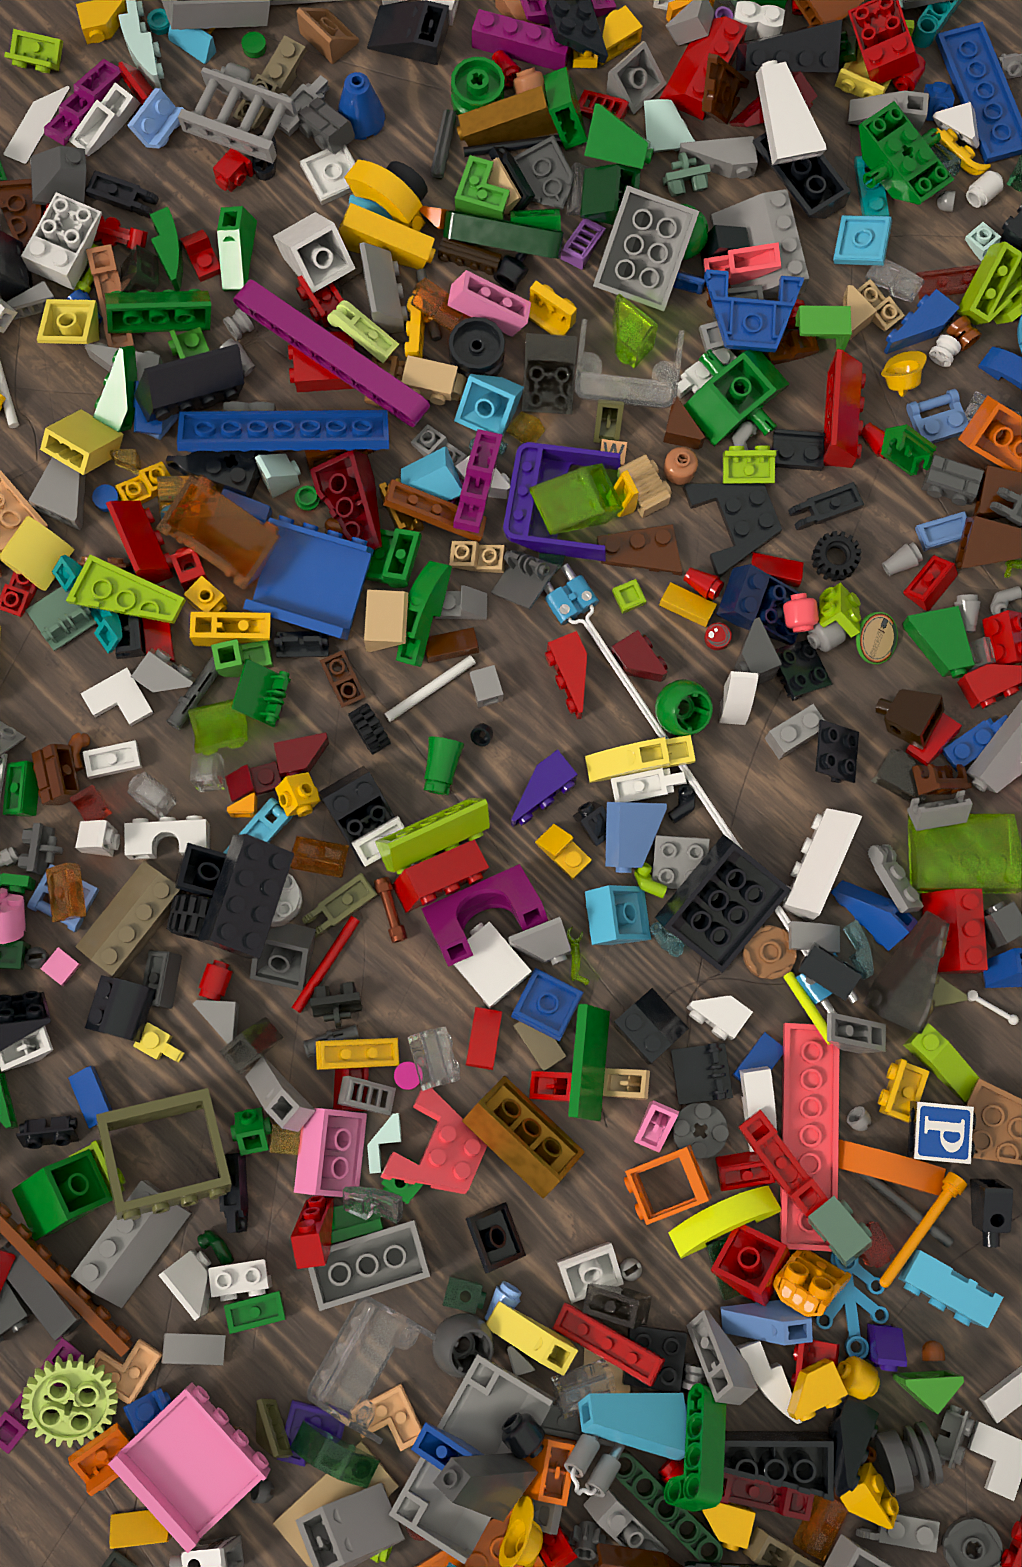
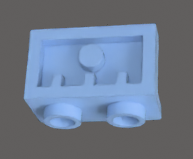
M155 88L127 126L145 147L159 149L167 144L170 134L180 126L178 115L181 109L184 108L176 107L161 88Z

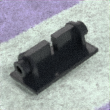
M318 631L276 632L274 637L276 658L329 656L328 634Z
M71 1115L51 1117V1127L47 1128L46 1118L25 1120L24 1123L19 1125L20 1133H16L23 1148L38 1149L43 1145L52 1144L66 1146L70 1142H79V1138L74 1131L78 1127L77 1118H72Z

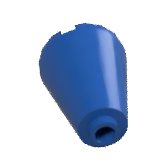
M360 72L351 73L345 79L337 112L351 122L355 134L354 139L365 140L367 136L377 135L384 127L385 111L368 77Z

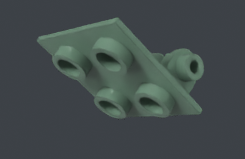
M62 586L26 609V612L53 651H56L97 624L90 614L91 611L88 607L66 602L70 591L65 592Z

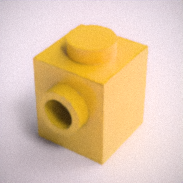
M203 576L184 593L187 602L198 612H225L227 609L226 605L228 602L225 595Z

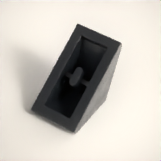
M714 225L707 233V243L700 252L702 265L704 267V258L728 255V250L750 247L747 228Z

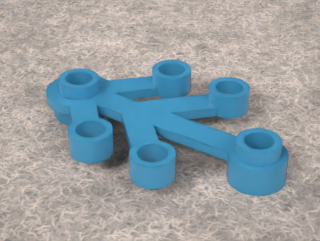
M832 1252L830 1256L831 1264L844 1272H849L852 1276L847 1285L826 1308L823 1315L828 1317V1323L822 1326L819 1323L820 1316H815L814 1321L819 1328L829 1329L833 1324V1318L842 1306L845 1305L848 1338L845 1341L844 1349L848 1356H857L863 1359L869 1352V1344L866 1339L860 1336L856 1303L870 1314L874 1322L883 1324L888 1320L889 1313L886 1308L875 1304L854 1286L853 1274L866 1283L867 1290L872 1294H881L885 1288L880 1285L877 1291L872 1290L871 1283L874 1280L879 1281L880 1278L874 1277L859 1264V1257L845 1267ZM878 1309L884 1312V1317L881 1320L875 1318V1312ZM854 1341H858L860 1344V1349L857 1352L851 1350V1344Z

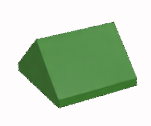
M950 1370L892 1373L893 1380L923 1407L936 1414L941 1412L964 1383L963 1376Z

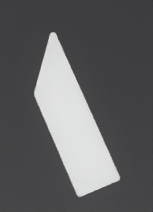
M69 86L32 103L4 152L5 156L24 164L27 163L44 134V126L52 120L67 94Z

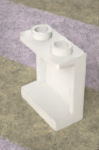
M481 922L469 932L471 937L467 940L473 956L453 965L479 994L487 1007L491 1009L530 976L532 971L490 922L485 925Z

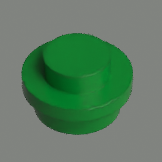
M303 486L297 490L295 502L301 510L312 511L320 504L321 499L317 495L315 487Z

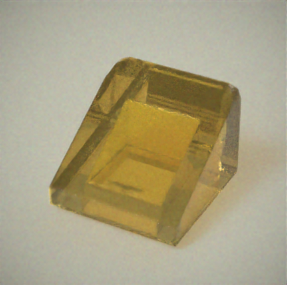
M521 411L506 431L524 444L527 442L536 443L545 432V428L539 418Z
M136 449L110 451L115 465L139 476L141 459Z

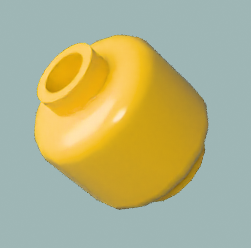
M857 1356L848 1357L838 1364L836 1369L849 1395L858 1400H865L875 1395L880 1386V1378L874 1365Z

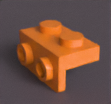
M118 1423L112 1425L68 1457L69 1465L85 1482L86 1491L90 1496L106 1489L112 1481L119 1477L108 1463L132 1439Z

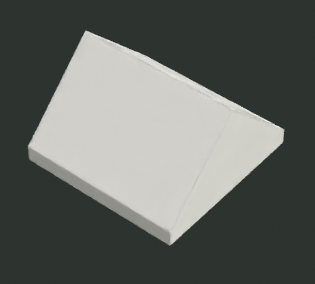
M609 1241L556 1261L571 1304L624 1284L612 1243Z

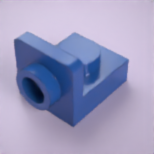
M158 1388L124 1406L123 1409L134 1433H139L172 1401L167 1392H163L161 1388Z

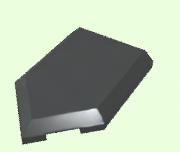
M553 135L514 156V159L535 194L532 201L564 209L575 176Z

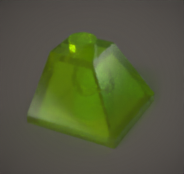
M619 293L615 299L612 319L615 354H617L618 359L622 363L629 364L635 368L654 348L658 324Z

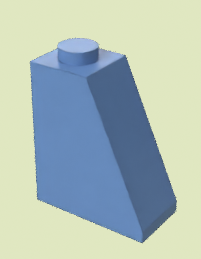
M607 802L605 867H616L615 872L632 873V868L643 867L667 810V804Z

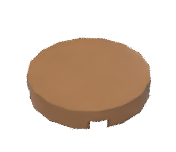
M767 925L761 927L743 948L742 955L744 963L751 973L762 979L773 980L781 978L791 971L797 958V950H789V933L776 926Z

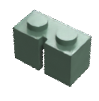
M833 1196L808 1216V1223L824 1242H829L831 1251L847 1267L872 1246L870 1238L872 1233L863 1222L858 1224L851 1216L853 1210L843 1199L839 1201Z

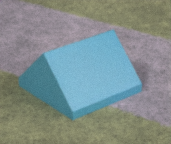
M446 446L401 468V483L448 502L460 497L462 484Z

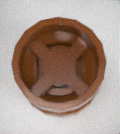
M966 315L957 319L946 330L949 336H952L960 343L961 351L970 348L982 336L977 328L971 326V320Z

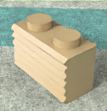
M646 454L618 468L617 477L619 478L623 471L628 470L638 489L639 494L636 508L642 518L669 505L672 494L671 488L666 481L662 482L660 476H658L659 469L655 461L649 460Z

